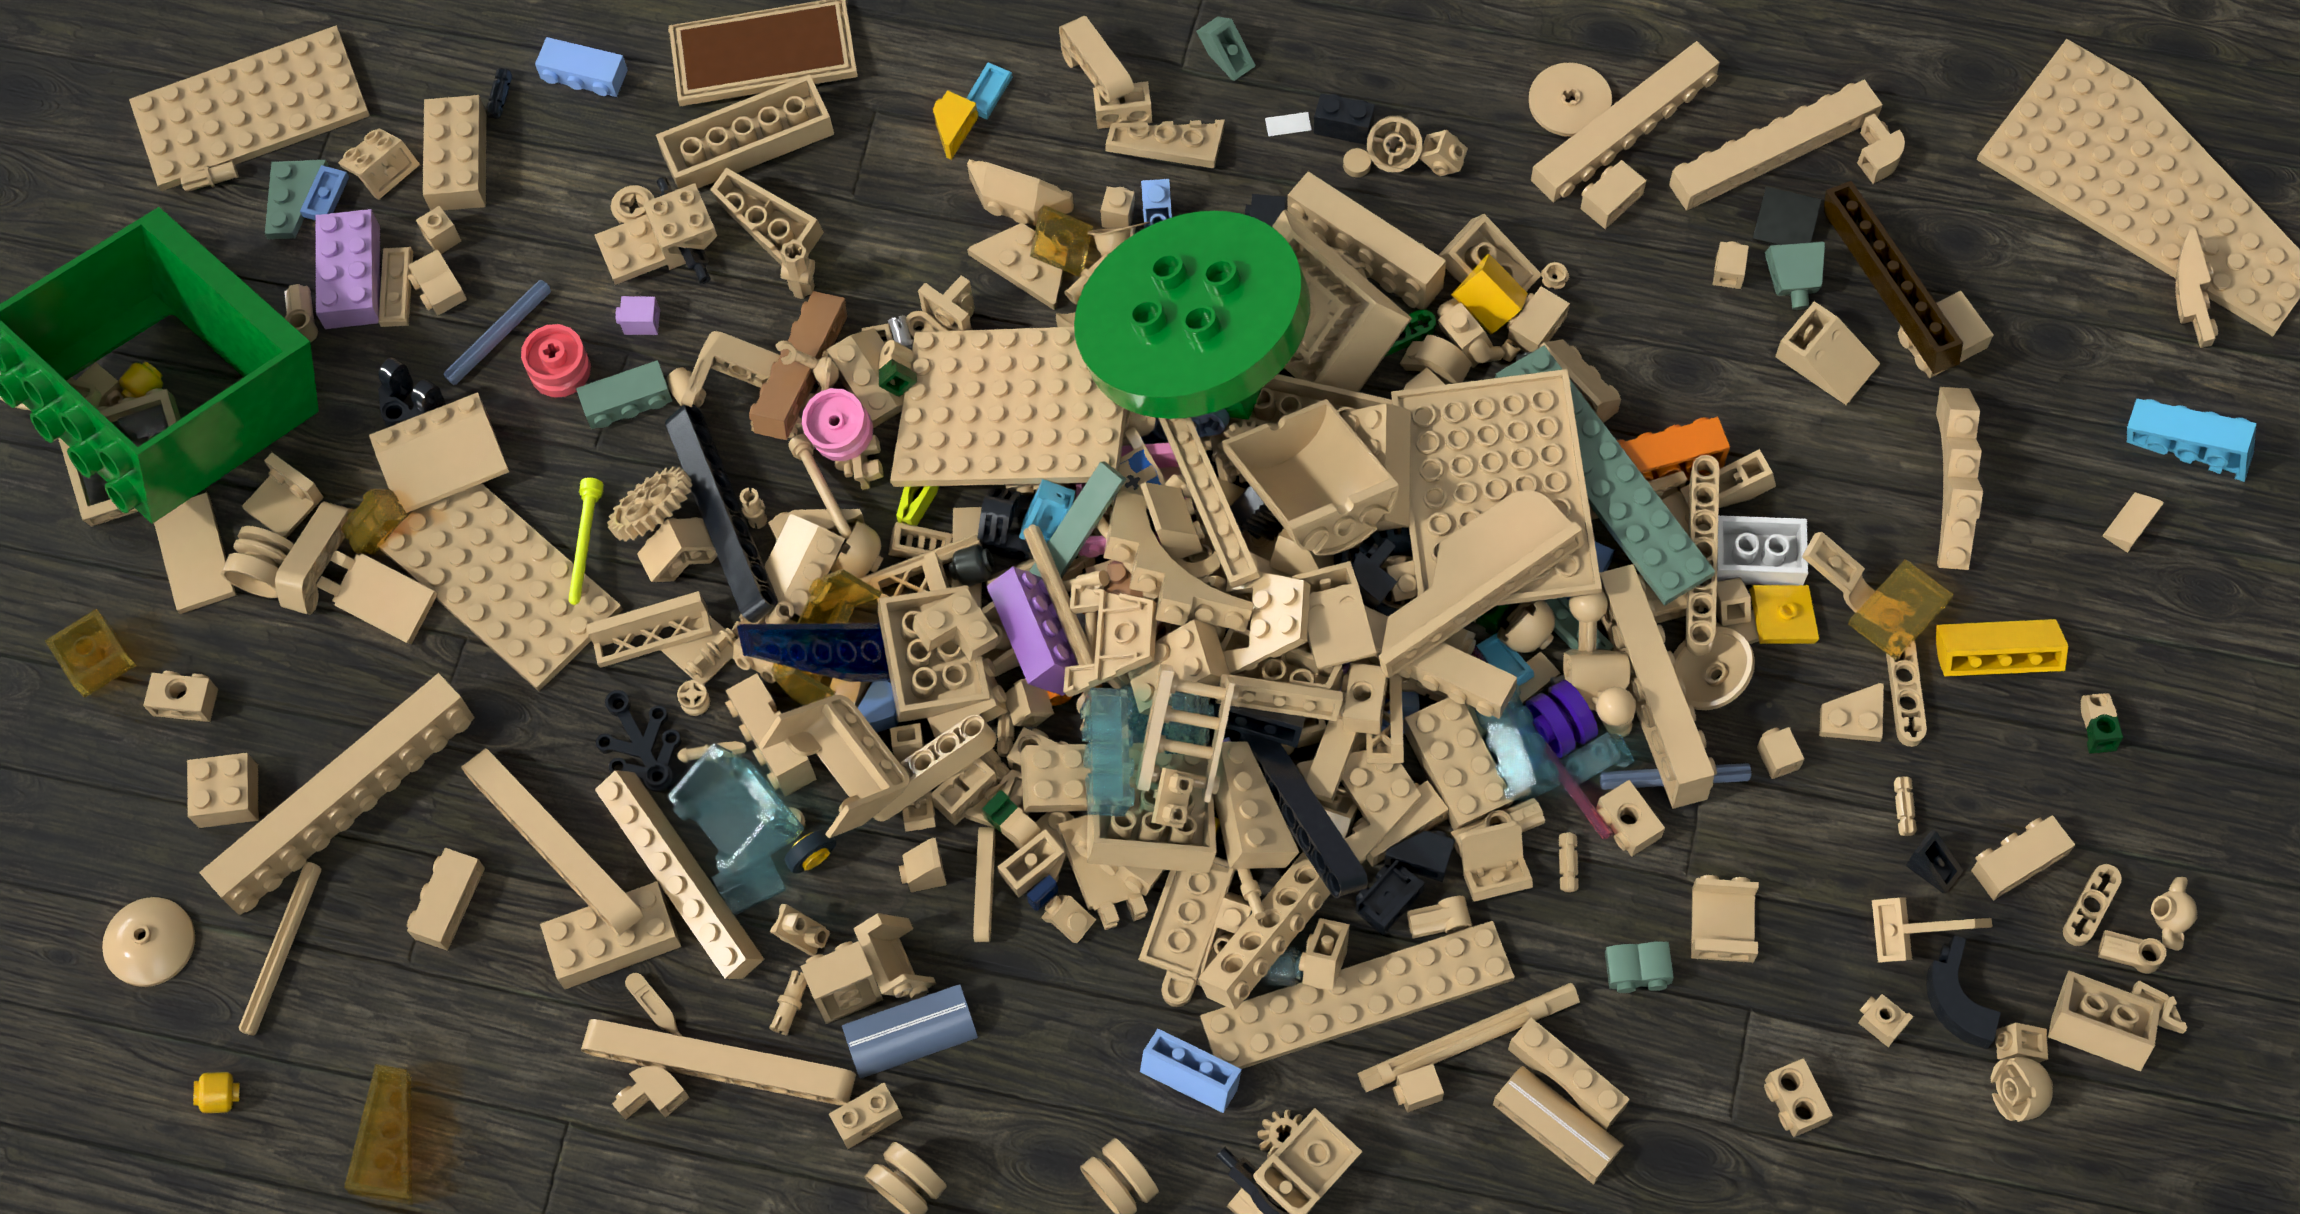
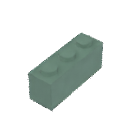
M658 360L576 388L591 429L604 428L617 420L633 418L643 411L659 409L672 402Z

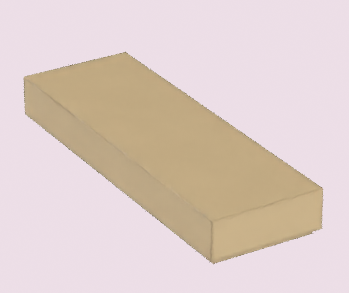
M411 247L383 248L378 321L381 327L409 326L411 282L407 275L412 273L408 267L409 264L413 263V250Z

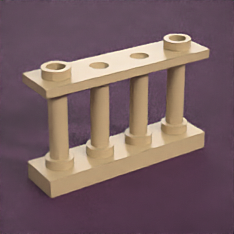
M1160 663L1135 781L1137 789L1149 791L1151 782L1156 783L1157 780L1160 781L1162 768L1155 764L1157 753L1168 751L1209 759L1206 775L1193 776V787L1202 788L1203 801L1210 803L1211 795L1217 794L1220 776H1216L1230 706L1236 705L1239 694V687H1235L1233 677H1226L1224 688L1178 679V676L1174 675L1172 665ZM1178 691L1220 699L1221 705L1218 717L1172 709L1171 705H1167L1170 693L1175 694ZM1169 721L1215 729L1212 747L1166 739V735H1161L1163 723L1169 724Z

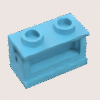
M1042 479L1023 519L1019 538L1025 540L1024 529L1034 524L1040 527L1044 539L1048 543L1073 505L1075 491Z

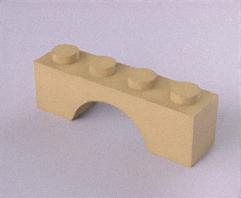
M1530 1017L1511 1039L1508 1048L1511 1053L1532 1070L1540 1071L1556 1081L1573 1097L1581 1111L1605 1131L1625 1110L1630 1099L1533 1018Z

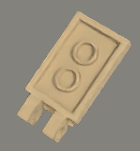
M335 550L330 561L348 569L341 584H338L321 576L316 586L334 595L332 601L335 602V606L408 644H412L438 592L362 553L360 556L356 554L353 559Z
M1088 815L1059 823L1057 826L1058 832L1088 910H1098L1104 929L1108 930L1117 927L1119 917L1114 904L1126 901L1133 921L1145 918V913L1148 912L1142 896L1143 894L1131 891L1122 879L1103 871L1100 864H1088L1087 858L1080 855L1076 851L1075 846L1071 844L1075 833Z

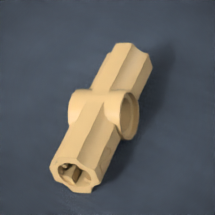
M792 239L782 246L780 253L783 262L780 275L781 279L787 280L789 289L793 292L794 297L804 299L805 296L812 294L815 287L813 280L815 260L809 259L807 249L803 247L802 241Z
M1532 798L1503 811L1495 810L1490 812L1486 818L1450 832L1451 838L1455 839L1454 847L1457 854L1462 858L1460 836L1465 832L1490 827L1493 823L1502 824L1518 821L1523 833L1544 824L1545 819L1539 803L1535 798Z

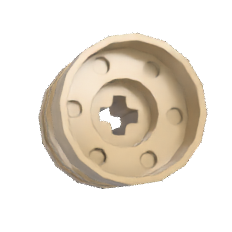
M254 526L241 527L238 535L239 539L235 541L233 546L238 553L229 554L221 575L228 582L244 591L266 598H278L275 577L279 567L294 544L288 539L266 529Z

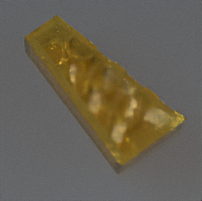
M375 1064L344 1186L350 1195L412 1205L411 1076L407 1069Z

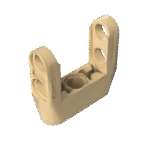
M718 331L711 332L699 354L681 404L692 407L697 402L710 368L761 388L764 382L767 383L772 364L778 361L780 355ZM751 421V431L754 432L753 422Z

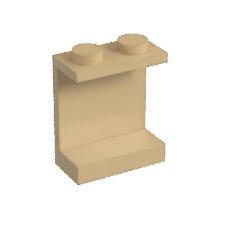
M1704 875L1696 878L1692 887L1691 958L1752 963L1755 961L1758 955V942H1754L1755 894L1759 888V882H1750V879L1744 877H1736L1732 880H1719V877L1714 875Z

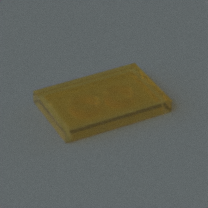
M1905 559L1850 618L1848 625L1897 660L1951 601L1954 594Z

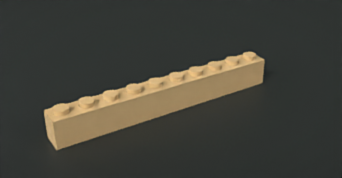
M1250 552L1257 571L1292 578L1290 574L1269 567L1271 561ZM1253 593L1235 596L1252 602ZM1364 605L1377 654L1367 658L1372 663L1380 665L1378 656L1382 652L1388 616ZM1444 642L1397 673L1404 678L1412 677L1420 681L1429 690H1439L1448 694L1449 698L1457 703L1463 704L1465 702L1475 707L1484 716H1494L1498 719L1502 716L1513 696L1517 684L1516 676Z

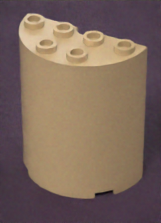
M1327 399L1283 416L1275 427H1270L1266 423L1222 441L1227 457L1295 543L1303 551L1305 549L1313 551L1315 555L1340 553L1364 541L1378 529L1375 524L1383 514H1390L1398 496L1399 484Z

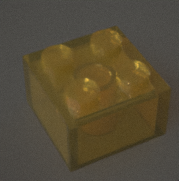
M97 608L45 640L71 684L84 698L136 666L108 620Z

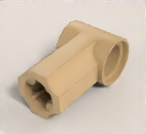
M300 284L291 285L284 291L287 311L285 319L311 343L318 335V329L314 323L311 291L308 286Z
M1464 896L1449 897L1441 900L1437 905L1407 911L1408 924L1413 939L1442 932L1453 934L1472 927Z
M2108 930L2103 932L2098 951V958L2133 966L2139 972L2145 974L2155 972L2166 957L2165 946L2157 939L2148 938L2142 940ZM2142 951L2152 952L2156 957V961L2146 960L2142 955Z

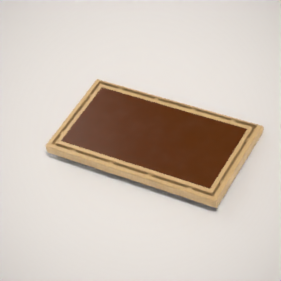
M820 0L669 25L668 32L670 33L679 106L763 93L809 74L814 84L858 77L847 11L848 1Z

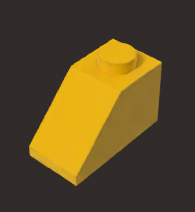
M947 90L943 98H939L936 101L933 113L946 157L952 160L977 121L978 112L975 102Z

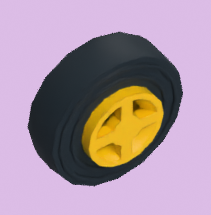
M821 829L810 833L793 845L784 858L786 865L792 873L799 874L818 866L829 856L837 843L834 837L830 839L827 837L826 832L828 829Z

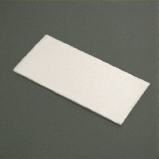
M1308 112L1265 118L1268 136L1311 130Z

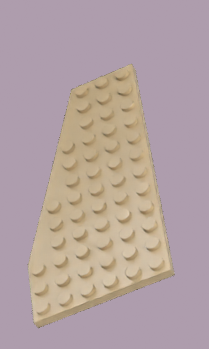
M2068 39L2064 41L1977 157L1979 162L2175 279L2180 252L2189 229L2196 227L2198 236L2202 235L2205 241L2206 252H2203L2205 261L2211 263L2214 272V278L2211 279L2208 289L2201 291L2207 292L2209 299L2271 336H2274L2300 299V249L2139 80Z

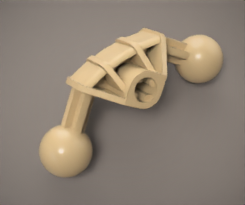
M1603 591L1595 594L1571 596L1569 608L1572 615L1579 621L1578 649L1564 652V677L1580 692L1590 710H1597L1598 716L1604 723L1611 726L1624 725L1633 718L1636 711L1635 699L1626 690L1630 683L1629 657L1623 652L1596 649L1597 621L1607 611V597Z

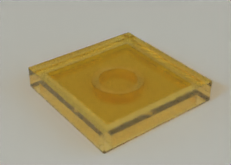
M1043 205L1039 210L1030 257L1080 277L1081 272L1085 269L1091 235L1088 234V231L1093 230V226Z

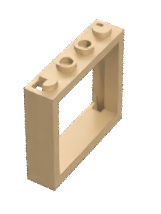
M162 388L150 390L145 396L139 398L129 397L122 399L117 405L111 407L101 406L96 408L110 422L163 406L168 426L181 419L174 396L167 389L163 390ZM58 438L84 522L92 527L138 512L134 508L128 513H124L116 507L111 499L91 505L82 474L76 469L68 456L67 449L69 446L61 438Z

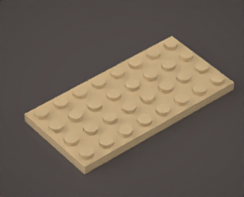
M337 26L129 99L157 186L161 191L180 185L182 176L205 170V166L211 168L233 161L236 165L370 116Z
M482 483L415 509L377 544L381 551L415 581L438 592L436 597L438 602L538 691L591 642L587 634L586 624L616 616L623 610L616 600L585 573L581 600L577 605H572L569 602V592L574 564Z

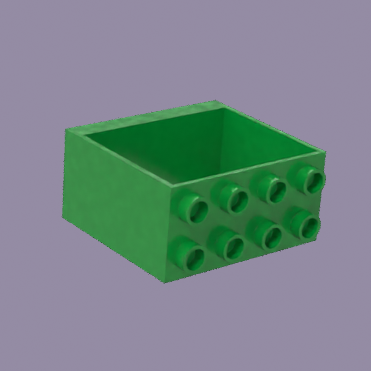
M160 207L152 210L0 304V397L12 408L23 403L32 411L30 414L31 422L46 441L52 443L61 438L69 446L67 449L68 456L83 476L89 478L98 473L108 482L105 484V490L118 509L128 513L135 508L151 524L319 412L310 341ZM175 315L244 378L137 447L66 380L165 317Z

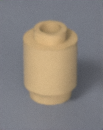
M684 367L673 370L666 379L668 389L680 406L684 405L681 404V400L692 374L691 371H687ZM703 387L697 402L694 404L698 408L704 403L706 397Z

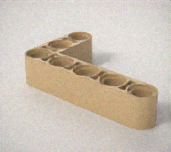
M971 715L907 757L900 764L909 776L908 786L901 795L873 818L877 821L890 819L902 809L990 751L996 744L997 737L995 732L981 716Z

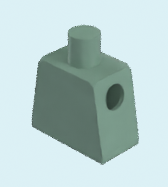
M1824 242L1773 245L1765 252L1777 296L1791 295L1792 310L1809 308L1808 294L1817 293L1822 287Z

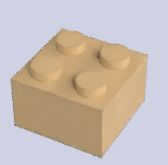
M248 753L187 760L188 817L198 828L259 821L258 764Z

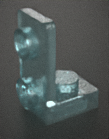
M1606 732L1560 760L1559 765L1569 785L1577 787L1612 765L1627 767L1635 761L1622 735Z

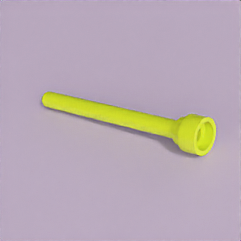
M584 478L580 482L579 494L583 500V508L569 592V602L572 605H577L581 600L594 507L603 493V482L595 478Z

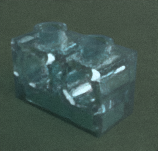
M1178 691L1175 694H1170L1169 705L1172 706V709L1214 717V705L1209 704L1208 697ZM1169 721V724L1165 723L1164 735H1166V739L1203 745L1204 743H1209L1210 728ZM1165 751V754H1179Z

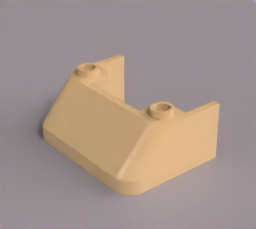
M833 695L778 715L759 743L761 749H765L785 741L788 747L800 756H810L816 753L847 793L849 798L842 802L839 807L840 814L826 832L829 839L864 825L901 795L910 781L905 769L856 705L843 695Z

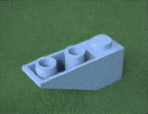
M1169 179L1141 181L1144 223L1150 222L1144 225L1145 229L1157 222L1172 217Z

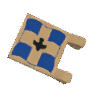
M1130 428L1125 432V435L1133 451L1121 457L1119 473L1127 480L1120 490L1143 495L1140 486L1142 483L1166 486L1165 478L1136 428Z

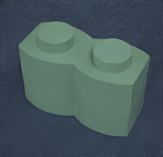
M1669 942L1621 944L1606 947L1605 958L1609 989H1617L1618 993H1631L1636 991V987L1642 986L1648 987L1651 991L1666 989L1667 985L1672 984L1674 977Z

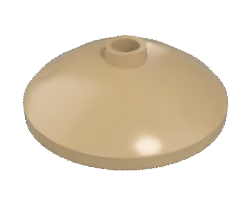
M1716 627L1712 649L1704 656H1696L1690 653L1686 648V639L1673 653L1676 664L1674 670L1677 678L1681 677L1683 679L1686 694L1684 695L1687 704L1691 703L1696 710H1712L1729 704L1746 689L1754 672L1755 657L1752 647L1740 633L1726 627ZM1702 634L1693 636L1698 642H1706L1708 640Z
M159 897L143 898L134 901L122 908L110 921L103 938L104 960L110 971L127 984L149 987L164 983L177 975L189 961L195 945V929L186 911L173 901ZM141 932H146L145 937L138 940V935Z

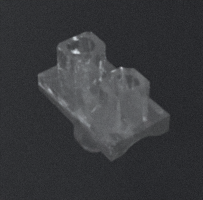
M162 404L118 418L119 425L124 428L127 436L136 434L138 439L148 436L150 440L157 433L165 430V425L168 424Z

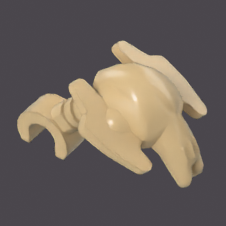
M780 341L775 345L778 351L783 349L790 350L787 356L781 358L784 365L796 361L811 369L813 368L814 376L819 385L814 396L821 391L832 388L839 377V370L832 361V358H827V351H823L821 359L817 360L815 357L812 358L811 355L795 350L794 346L788 341Z

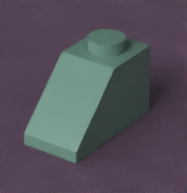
M1216 17L1196 31L1208 55L1231 80L1235 81L1256 66L1232 19Z

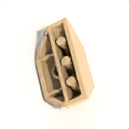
M969 159L967 163L972 185L984 209L993 215H1004L1013 218L1018 223H1028L1037 226L1070 213L1074 208L1071 192L1062 191L1057 186L1041 179L989 162Z

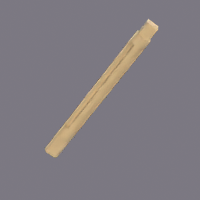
M1568 983L1357 1073L1361 1085L1366 1092H1369L1397 1080L1398 1075L1438 1063L1523 1027L1530 1017L1537 1021L1580 1003L1576 988L1572 983Z

